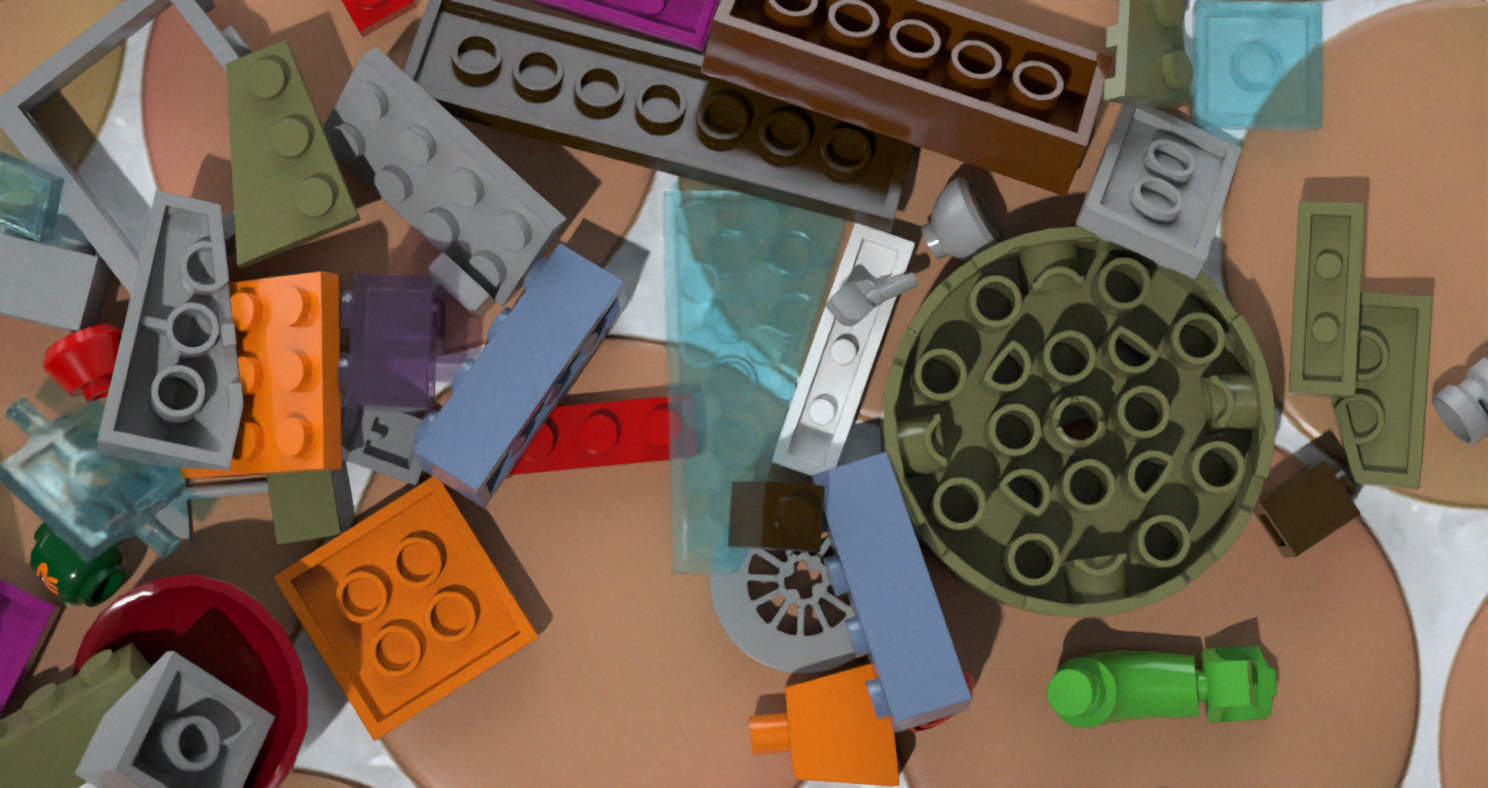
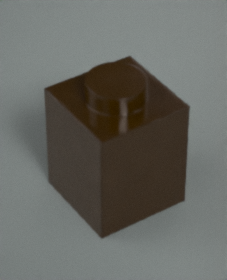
M1325 460L1309 464L1259 497L1253 509V513L1284 558L1297 557L1361 514L1352 501L1358 497L1355 486L1339 466L1335 465L1330 468Z
M773 481L732 482L728 547L820 552L825 486Z

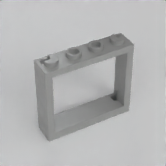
M125 0L0 96V127L130 295L132 294L141 255L31 113L173 4L226 71V63L253 52L232 25L221 32L207 14L216 7L212 0ZM234 210L222 219L226 257H229L236 251Z

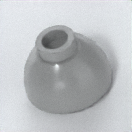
M960 176L942 190L934 203L931 221L921 226L924 239L937 259H941L949 254L963 261H970L980 252L1004 241L999 223L981 191L970 179Z

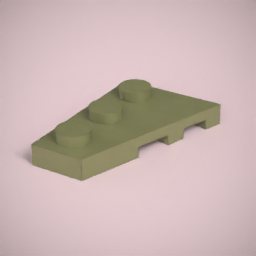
M1117 0L1119 2L1118 23L1107 26L1106 48L1112 53L1116 52L1115 77L1104 80L1103 101L1169 110L1193 105L1190 89L1193 80V68L1185 52L1182 22L1185 16L1183 0Z
M282 40L226 63L237 266L241 269L360 221L361 218L292 48L287 40Z
M1360 292L1355 397H1330L1349 473L1354 485L1406 489L1420 488L1433 297Z

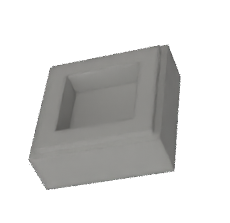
M444 252L428 267L430 270L428 274L475 318L479 317L481 319L496 303L489 293Z

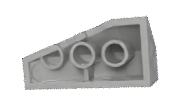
M158 190L155 191L97 440L99 454L162 467L229 470L244 404L239 377L237 344L232 316L220 204Z

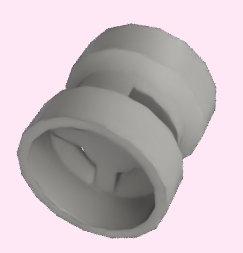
M1485 357L1466 370V379L1460 384L1446 385L1432 396V404L1441 420L1458 439L1470 447L1476 445L1488 435V359Z

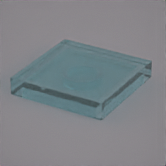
M1196 0L1193 4L1192 125L1200 129L1318 131L1322 127V3Z

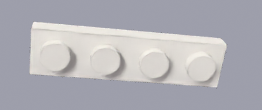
M855 223L827 302L850 281H853L862 293L867 295L874 288L903 276L915 243L869 226ZM897 296L875 307L865 318L852 327H846L839 323L825 306L770 463L809 477L837 467Z

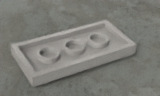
M377 47L360 58L323 126L336 158L346 165L440 252H444L502 307L518 293L531 267L542 257L567 218Z

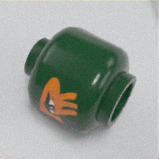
M77 512L68 516L59 513L48 518L35 532L34 540L36 544L30 554V567L64 605L80 606L85 604L87 607H95L112 597L123 585L127 576L124 568L127 563L128 552L123 544L93 513Z

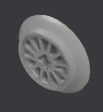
M728 524L717 543L712 558L710 590L719 622L730 639L752 659L770 668L789 673L823 672L839 667L856 658L844 621L855 617L852 607L827 592V587L831 585L826 565L821 563V558L830 546L828 536L821 545L820 552H817L815 556H810L808 552L801 551L800 555H795L793 551H785L788 559L786 562H782L763 549L728 547ZM755 554L759 555L777 567L779 574H750L748 568L752 556ZM796 562H805L809 571H819L821 575V583L812 586V597L808 599H800L797 589L787 590L784 584V577L794 574L793 564ZM749 581L778 583V589L756 600H751L747 583ZM780 595L784 596L785 601L770 623L765 622L756 611V607ZM820 598H824L845 613V617L834 627L828 625L818 603ZM794 603L797 605V633L790 635L779 631L777 625L790 605ZM809 604L812 606L823 631L819 634L805 636L803 633L805 606Z

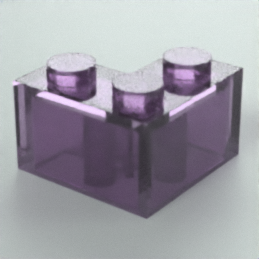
M354 274L353 290H344L341 302L342 328L351 329L350 355L340 356L337 373L338 389L340 394H347L348 406L356 410L429 413L434 410L437 355H445L448 292L434 277Z

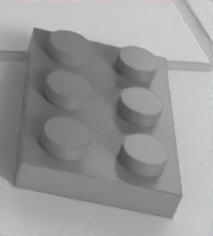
M1122 104L1075 225L1094 233L1105 241L1114 242L1143 255L1164 268L1173 269L1196 279L1207 260L1242 148L1159 109Z

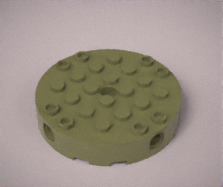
M1082 227L1050 228L1026 233L1000 242L974 256L940 283L923 302L909 323L893 355L885 380L880 416L882 453L887 451L915 535L932 557L955 578L990 599L1022 611L1061 617L1108 616L1133 611L1159 602L1184 589L1217 560H1220L1236 542L1252 518L1251 513L1260 496L1264 480L1268 478L1275 445L1276 419L1273 390L1260 346L1245 318L1242 315H1238L1231 303L1215 287L1217 284L1203 271L1199 272L1196 279L1190 278L1173 269L1164 268L1155 261L1119 244L1105 241ZM1070 405L1079 406L1089 414L1092 421V430L1085 440H1074L1063 432L1059 421L1065 407Z

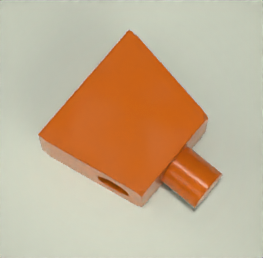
M870 662L786 685L784 689L787 713L749 716L752 755L791 751L794 779L879 786L900 785L895 734L888 717L876 719L865 685L866 681L875 679Z

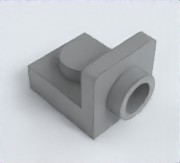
M351 396L347 406H341V460L409 484L417 485L422 469L412 449L416 445L413 442V438L422 419L367 399Z

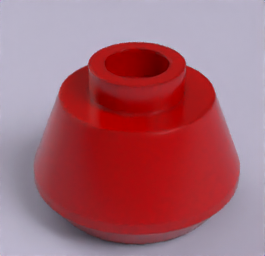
M102 323L74 332L46 349L42 367L71 397L83 395L86 403L108 397L123 330L110 323Z

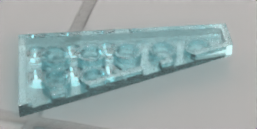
M664 191L663 237L672 575L736 574L739 571L745 548L728 547L732 482L766 481L845 220L736 191Z

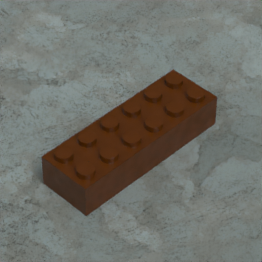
M721 0L713 18L700 73L1066 197L1087 148L1104 89V80L1107 79L1113 57L945 0Z

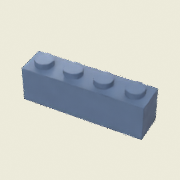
M561 243L558 244L549 259L541 257L534 263L524 281L523 289L526 290L513 309L506 307L497 315L487 334V340H489L487 346L476 361L470 358L463 363L451 383L450 390L453 392L440 412L433 410L425 416L413 438V442L416 445L412 451L421 469L484 509L628 304L624 281Z
M887 451L813 474V485L825 486L822 533L827 532L834 556L824 559L835 595L838 596L844 593L848 595L855 617L844 621L856 658L867 654L875 679L866 681L865 685L876 719L888 717L893 732L897 733L969 710L972 698Z

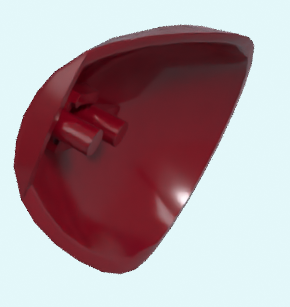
M198 574L161 577L143 583L119 596L99 614L83 637L74 662L73 677L79 674L81 667L94 655L104 650H112L114 653L131 642L135 644L151 667L166 652H176L275 716L242 788H279L293 772L308 729V686L300 658L283 626L258 600L229 582Z

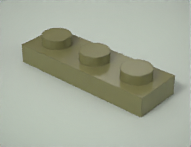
M1299 201L1288 395L1355 397L1365 204Z

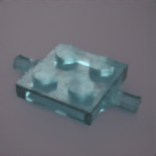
M26 397L19 398L18 402L14 401L7 409L5 417L16 424L30 439L25 447L0 463V482L87 562H90L119 540L135 535L148 545L161 560L167 558L168 554L171 555L176 550L181 539L175 536L155 516L182 495L186 483L182 476L172 467H162L99 454L97 440L105 407L99 401L87 404L72 415L54 420H48Z

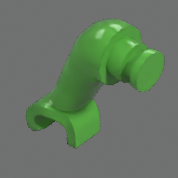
M1259 646L1202 649V670H1196L1195 655L1152 650H1104L1091 652L1068 660L1060 666L1048 684L1047 698L1050 706L1061 720L1073 727L1092 728L1099 725L1136 719L1199 717L1198 702H1205L1208 723L1264 720L1271 716L1272 697L1277 695L1275 668L1268 667Z

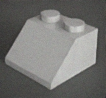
M166 652L104 714L75 775L97 788H242L275 716L176 652Z

